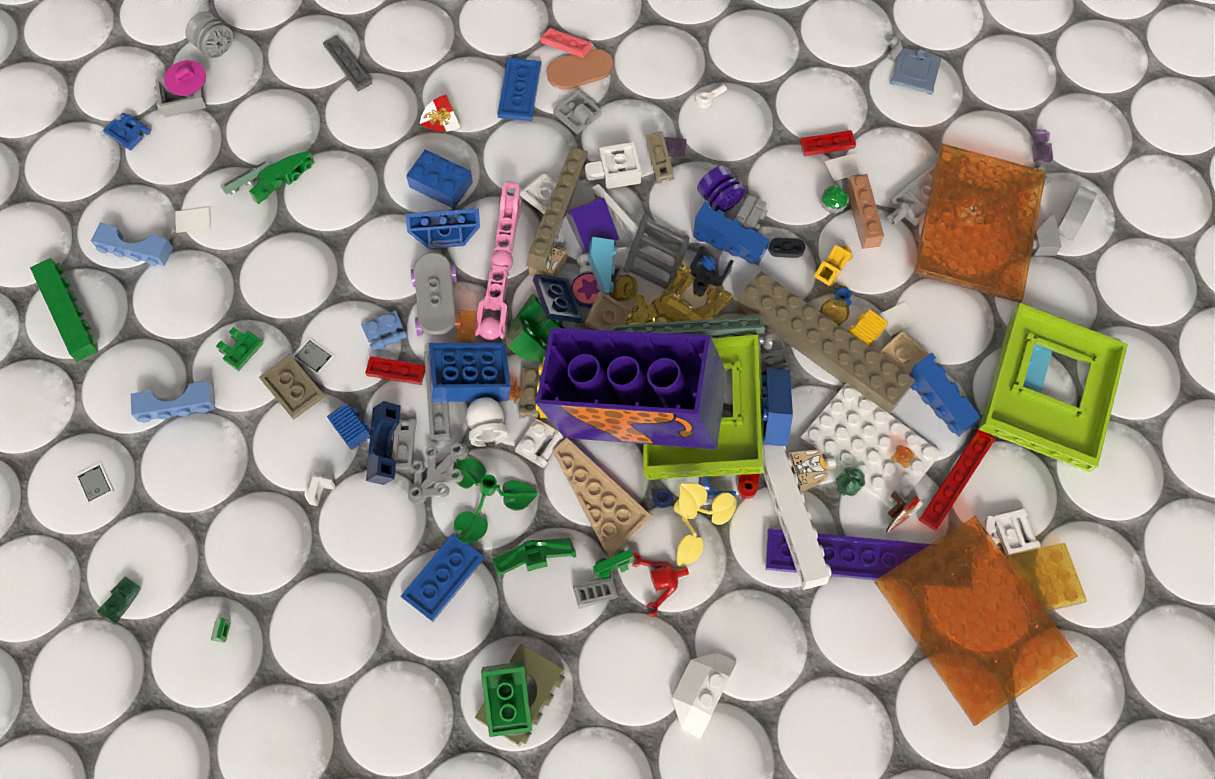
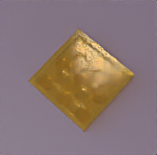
M1065 543L1005 557L1026 616L1087 602Z

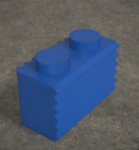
M345 403L329 414L327 418L348 447L353 450L370 438L368 433L370 428L364 420L360 422L357 418L359 416L357 410Z

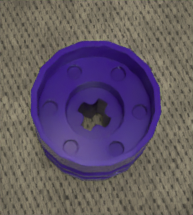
M723 165L710 170L697 185V191L711 204L710 207L716 212L719 209L725 213L732 209L745 194L744 187L737 179H734L730 170Z

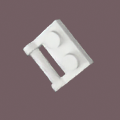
M535 419L515 448V452L544 468L548 463L547 459L558 443L563 441L564 437L558 430ZM549 435L552 436V440L550 441L542 455L537 456L536 454L541 449Z
M1027 509L994 516L996 518L997 533L1006 556L1041 548V544L1036 540L1027 516L1029 514ZM1016 519H1020L1029 543H1025Z

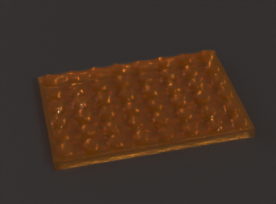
M942 143L937 156L913 274L1021 303L1025 293L1046 171Z
M976 516L970 518L874 581L973 726L978 725L1078 656Z

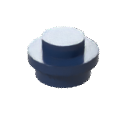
M662 488L655 491L653 502L657 507L667 508L671 505L673 496L669 490Z

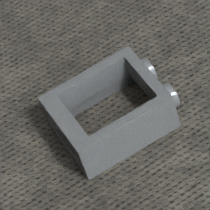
M164 77L156 79V86L154 87L155 94L158 97L156 104L158 110H162L165 117L206 108L203 86L193 93L194 97L167 102L166 92H169V90L165 86Z

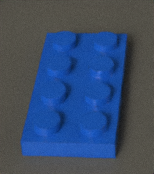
M508 58L497 113L498 118L532 121L542 61Z
M452 533L400 597L431 622H434L483 562L485 557L467 543H461L457 535Z

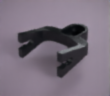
M700 246L689 268V273L695 277L693 293L694 295L698 293V297L705 294L709 285L722 286L732 271L734 263L733 260H730L721 276L705 273L696 266L703 255L704 247Z

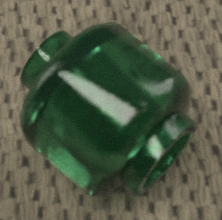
M846 467L835 480L838 492L842 495H856L865 486V474L857 467Z

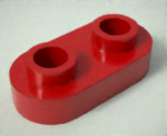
M760 473L739 475L737 490L742 498L751 499L756 495ZM745 485H750L751 489H746Z

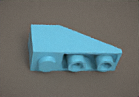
M592 237L589 243L588 262L600 291L609 295L613 291L614 283L611 282V275H614L615 264H612V261L616 256L617 247H614V240Z

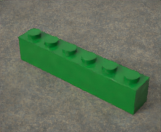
M49 258L30 267L69 354L78 362L98 352L95 346L98 342L94 335L88 331L91 327L87 320L82 318L84 312L75 303L77 298L74 292L68 288L71 285L68 279L63 277L62 273H64V270L60 263H55L52 258Z

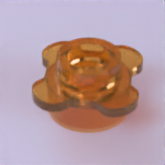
M514 382V385H511L509 400H513V403L516 404V400L521 397V388L517 387V382Z
M899 445L896 447V453L892 455L891 460L907 468L910 466V460L914 458L915 454L909 448Z

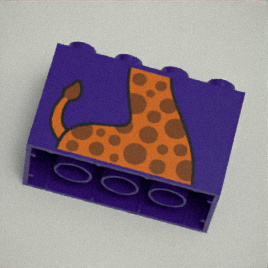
M551 328L536 404L564 438L717 450L728 375L710 335Z

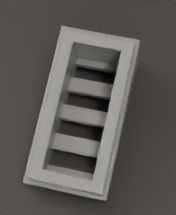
M612 578L573 587L579 609L618 598ZM608 584L611 594L607 595L604 585ZM596 587L601 588L603 596L599 597ZM590 589H593L595 598H591ZM585 591L586 600L582 598L581 592Z

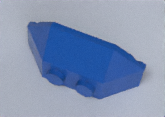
M479 208L405 214L407 233L428 249L465 246L480 228Z

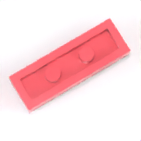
M549 28L540 37L541 43L582 58L592 49L591 42Z

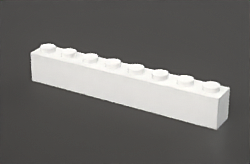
M764 445L765 473L763 475L803 590L825 585L831 576V569L828 564H825L823 558L824 550L817 542L818 534L816 528L811 525L810 511L804 506V495L798 489L796 474L792 473L791 459L785 453L786 446Z

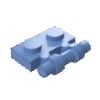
M396 310L361 324L368 342L376 340L375 343L370 344L372 351L385 349V346L392 343H400L402 339L407 338L405 330L397 333V331L404 328ZM392 334V336H389V337H387V338L381 339L382 337H384V336H386V335Z

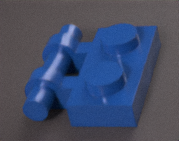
M122 113L120 115L122 120L114 119L103 129V132L131 151L142 140L139 134L149 135L151 130L143 122H138L131 114Z

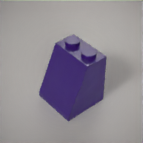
M604 198L571 209L566 214V218L583 253L589 252V243L592 237L614 240V245L619 240Z

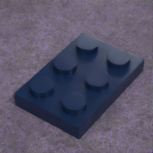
M535 274L533 282L546 318L580 323L583 317L569 280Z

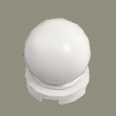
M488 397L473 401L466 412V422L471 429L469 432L471 444L485 447V443L495 441L496 445L505 441L508 438V429L503 425L504 411L500 403Z

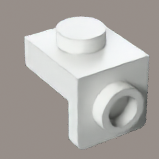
M323 475L312 477L310 486H307L305 490V497L310 505L318 506L323 488L335 489V484L330 477Z

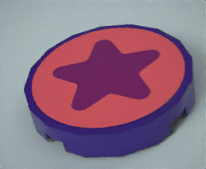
M581 274L574 279L571 285L578 305L592 308L596 296L600 292L594 274Z

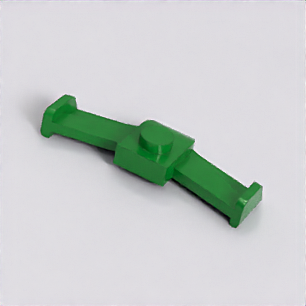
M570 538L530 540L494 557L492 560L497 578H500L501 575L523 564L526 565L529 572L547 567L546 558L568 556L575 558L576 551Z

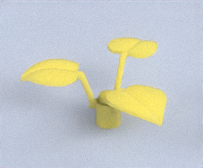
M690 482L679 484L680 495L679 500L674 505V511L682 516V521L685 522L692 535L686 534L679 543L677 550L678 567H684L696 561L701 556L704 547L703 539L696 537L697 533L688 519L695 518L697 511L712 514V522L714 524L721 525L731 519L736 510L737 501L732 494L728 492L720 493L712 502V510L700 508L707 499V491L703 486Z

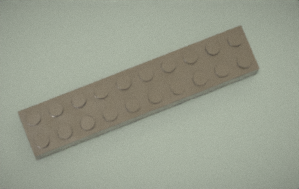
M762 271L738 296L736 307L750 317L763 316L765 328L772 331V333L844 385L847 383L889 414L900 403L915 382V379Z

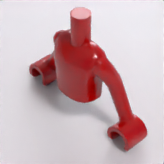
M632 553L634 558L639 560L632 564L633 567L643 565L658 568L649 571L655 591L667 589L654 603H648L646 608H655V612L648 614L650 617H654L658 612V607L676 591L679 583L678 578L689 575L688 568L684 567L675 570L669 562L641 559L640 554Z

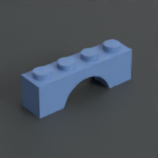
M99 223L91 239L96 250L101 253H112L120 258L128 257L136 262L145 261L153 266H165L173 250L168 239L153 235L148 236L139 243H126L123 241L122 233L116 226Z
M209 381L189 384L185 393L173 401L158 400L150 390L131 393V415L138 422L143 423L149 422L152 419H168L170 416L176 415L187 416L190 413H205L215 409L214 388Z

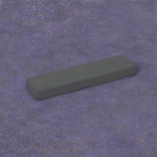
M338 36L323 43L324 48L357 92L372 84L371 79Z

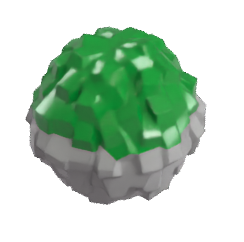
M837 185L829 186L820 196L822 208L829 213L836 214L842 212L849 202L848 193L845 192L843 187Z

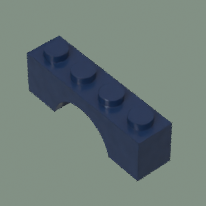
M382 401L373 407L366 474L367 482L385 485L395 479L396 460L391 456L390 447L392 436L400 422L401 405Z

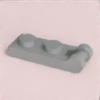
M400 417L399 425L395 429L392 458L396 460V469L412 470L415 430L417 426L416 418L403 419ZM403 427H409L408 430H402Z

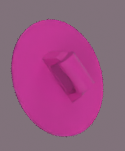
M190 60L173 64L164 76L166 88L171 93L180 96L197 92L206 80L204 68L199 63Z

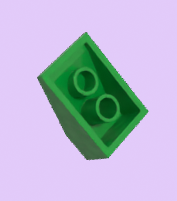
M525 661L482 667L481 678L489 737L531 732L532 721Z

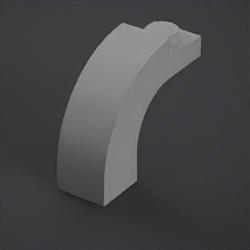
M1082 186L1077 187L1070 206L1058 226L1059 235L1072 241L1074 240L1095 200L1096 192Z

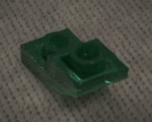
M124 577L110 591L111 596L97 610L98 614L115 625L135 600L141 587L127 577Z

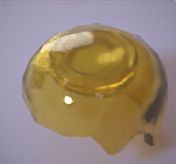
M629 274L619 275L617 281H611L614 285L612 293L609 294L616 301L629 302L638 292L637 281Z
M842 299L827 300L821 305L819 311L839 326L847 321L850 314L848 304Z

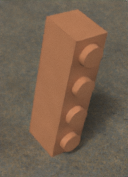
M868 174L850 176L846 190L862 249L880 247L884 233Z

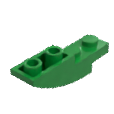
M309 151L297 153L281 159L257 175L260 182L249 190L253 200L259 205L274 190L278 189L283 182L290 185L298 180L315 163L312 154Z

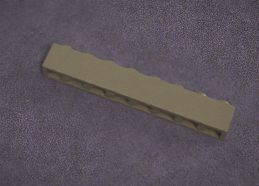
M571 146L529 250L526 266L544 272L584 170L588 151Z

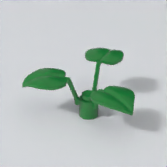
M468 457L463 460L456 459L453 469H459L463 473V479L456 483L464 489L471 488L474 484L476 486L480 485V492L482 493L476 515L466 511L460 513L455 518L454 531L458 540L461 543H473L485 535L488 522L486 519L479 517L486 496L493 495L497 490L500 496H504L503 503L507 508L520 511L530 505L537 497L538 491L524 482L511 480L503 484L502 492L500 485H497V479L493 475H486V469L481 462ZM459 473L455 474L454 478H457Z

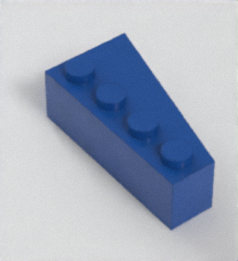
M704 202L695 218L693 237L700 242L712 245L716 249L729 252L732 256L745 259L750 264L759 266L768 249L770 239L751 228H743L741 222L736 219L731 221L723 216L724 212L719 209L716 212L709 208L711 204Z
M930 353L913 367L910 376L915 379V382L911 389L921 396L922 401L934 410L935 415L947 424L948 429L952 433L960 437L973 427L981 416L965 396L961 397L959 395V387L955 382L952 383L947 379L945 375L947 371L943 366L938 367L934 361L936 359L935 355Z
M767 368L766 375H762L764 445L788 447L793 418L790 370Z

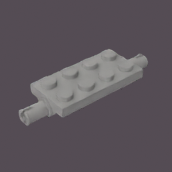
M961 155L953 163L944 164L940 159L890 200L889 204L896 210L887 217L888 221L892 222V225H896L905 217L916 227L965 185L966 181L960 177L959 173L962 168L969 164V159L965 158V155Z

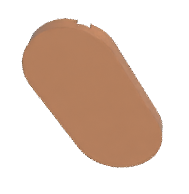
M600 49L590 50L584 58L576 55L560 58L548 66L547 79L553 87L556 86L562 90L589 84L608 77L613 69V60L606 51Z

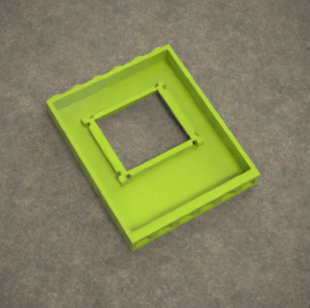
M1019 303L1012 310L978 430L1084 471L1090 472L1099 465L1128 344L1121 342L1117 338L1103 335L1099 331L1087 329L1083 325L1071 323L1065 318L1056 317L1046 311L1037 310L1028 304ZM1034 344L1090 365L1079 408L1023 387Z
M728 335L725 338L711 337L725 370H732L733 417L721 418L717 450L644 444L643 474L647 480L765 473L761 347L758 335Z

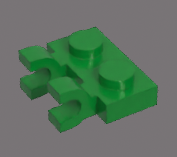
M233 326L229 334L232 335L231 337L237 343L230 348L220 341L216 347L220 353L225 355L223 360L237 371H240L264 343L251 332L247 331L243 334Z
M622 549L614 553V556L609 559L602 558L596 561L593 566L595 577H601L603 580L610 578L609 573L618 568L621 573L629 570L628 564L634 560L631 550L625 551Z

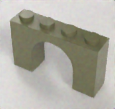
M520 643L509 662L525 661L526 675L531 677L537 685V696L534 703L530 706L533 726L534 724L538 725L543 716L541 711L544 706H549L554 698L552 693L555 688H560L564 682V669ZM484 701L475 719L488 727ZM524 732L503 735V737L520 747L522 743L526 744L532 733Z

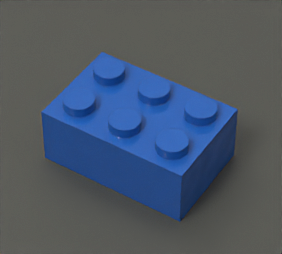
M426 149L406 175L409 188L453 209L456 208L473 183L470 170Z

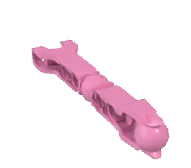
M506 182L503 185L495 240L496 247H494L495 253L490 258L491 271L484 300L480 301L478 305L474 334L475 337L480 335L488 341L496 340L498 337L502 340L504 339L508 320V309L505 303L508 285L507 277L513 265L512 252L522 210L520 188L516 182ZM510 188L515 189L513 196L507 194ZM499 276L503 277V278L500 279V280H496V279H495L496 277H499ZM495 293H499V294H500V295L497 296V297H493V296H492V295L495 294ZM499 310L501 312L500 322L493 317L484 319L485 312Z

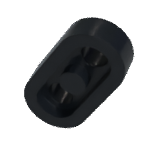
M774 238L769 243L768 251L774 257L799 258L804 254L806 245L801 239Z

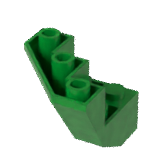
M532 294L510 325L506 336L507 346L520 358L543 362L551 328H564L563 322L547 319L539 297L537 298Z

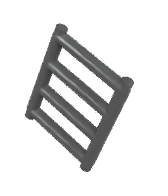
M643 214L623 271L625 273L631 272L665 289L667 294H671L690 237L687 235L683 237L650 220L648 215ZM646 226L681 243L679 251L645 235ZM641 241L675 258L673 267L640 251L638 248ZM635 256L670 273L668 282L634 266Z

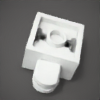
M634 142L600 147V161L587 163L585 166L586 178L590 181L604 178L606 189L641 183V168Z

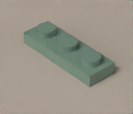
M266 160L220 187L225 194L229 193L232 195L240 190L238 187L244 184L248 186L255 182L254 178L271 166V163Z

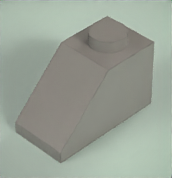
M1051 215L1036 231L1033 238L1030 239V249H1033L1034 256H1053L1062 247L1055 215Z

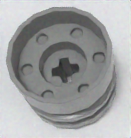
M200 12L194 15L188 22L185 30L187 40L210 58L222 56L228 51L233 41L231 29L209 12Z

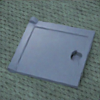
M902 48L890 84L932 95L942 57L927 54L922 49L915 51Z

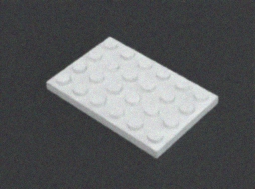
M847 383L800 437V441L812 450H820L824 459L834 457L837 469L890 509L897 504L890 495L897 491L905 499L942 453Z

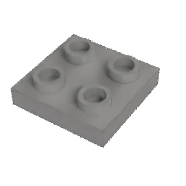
M577 90L553 110V114L576 134H579L602 115V110Z

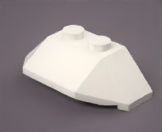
M718 652L690 660L672 697L682 730L701 739L737 663L736 661Z

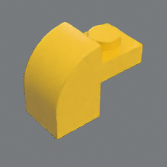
M835 244L828 258L823 260L814 277L828 286H832L843 272V268L852 253Z

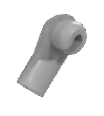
M892 36L888 40L892 50L887 55V58L891 61L896 59L903 48L901 41L896 36Z

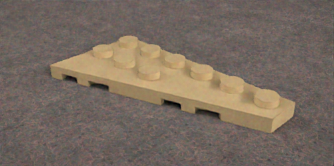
M566 437L553 450V454L608 558H611L651 519V515Z

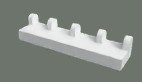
M599 184L594 186L593 198L595 200L605 199L612 219L633 241L638 224L627 216V212L616 204V200L606 193L604 187H601Z

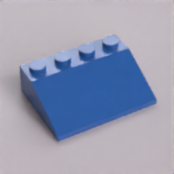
M429 343L431 402H473L476 399L485 397L492 398L495 401L509 400L511 384L505 343Z

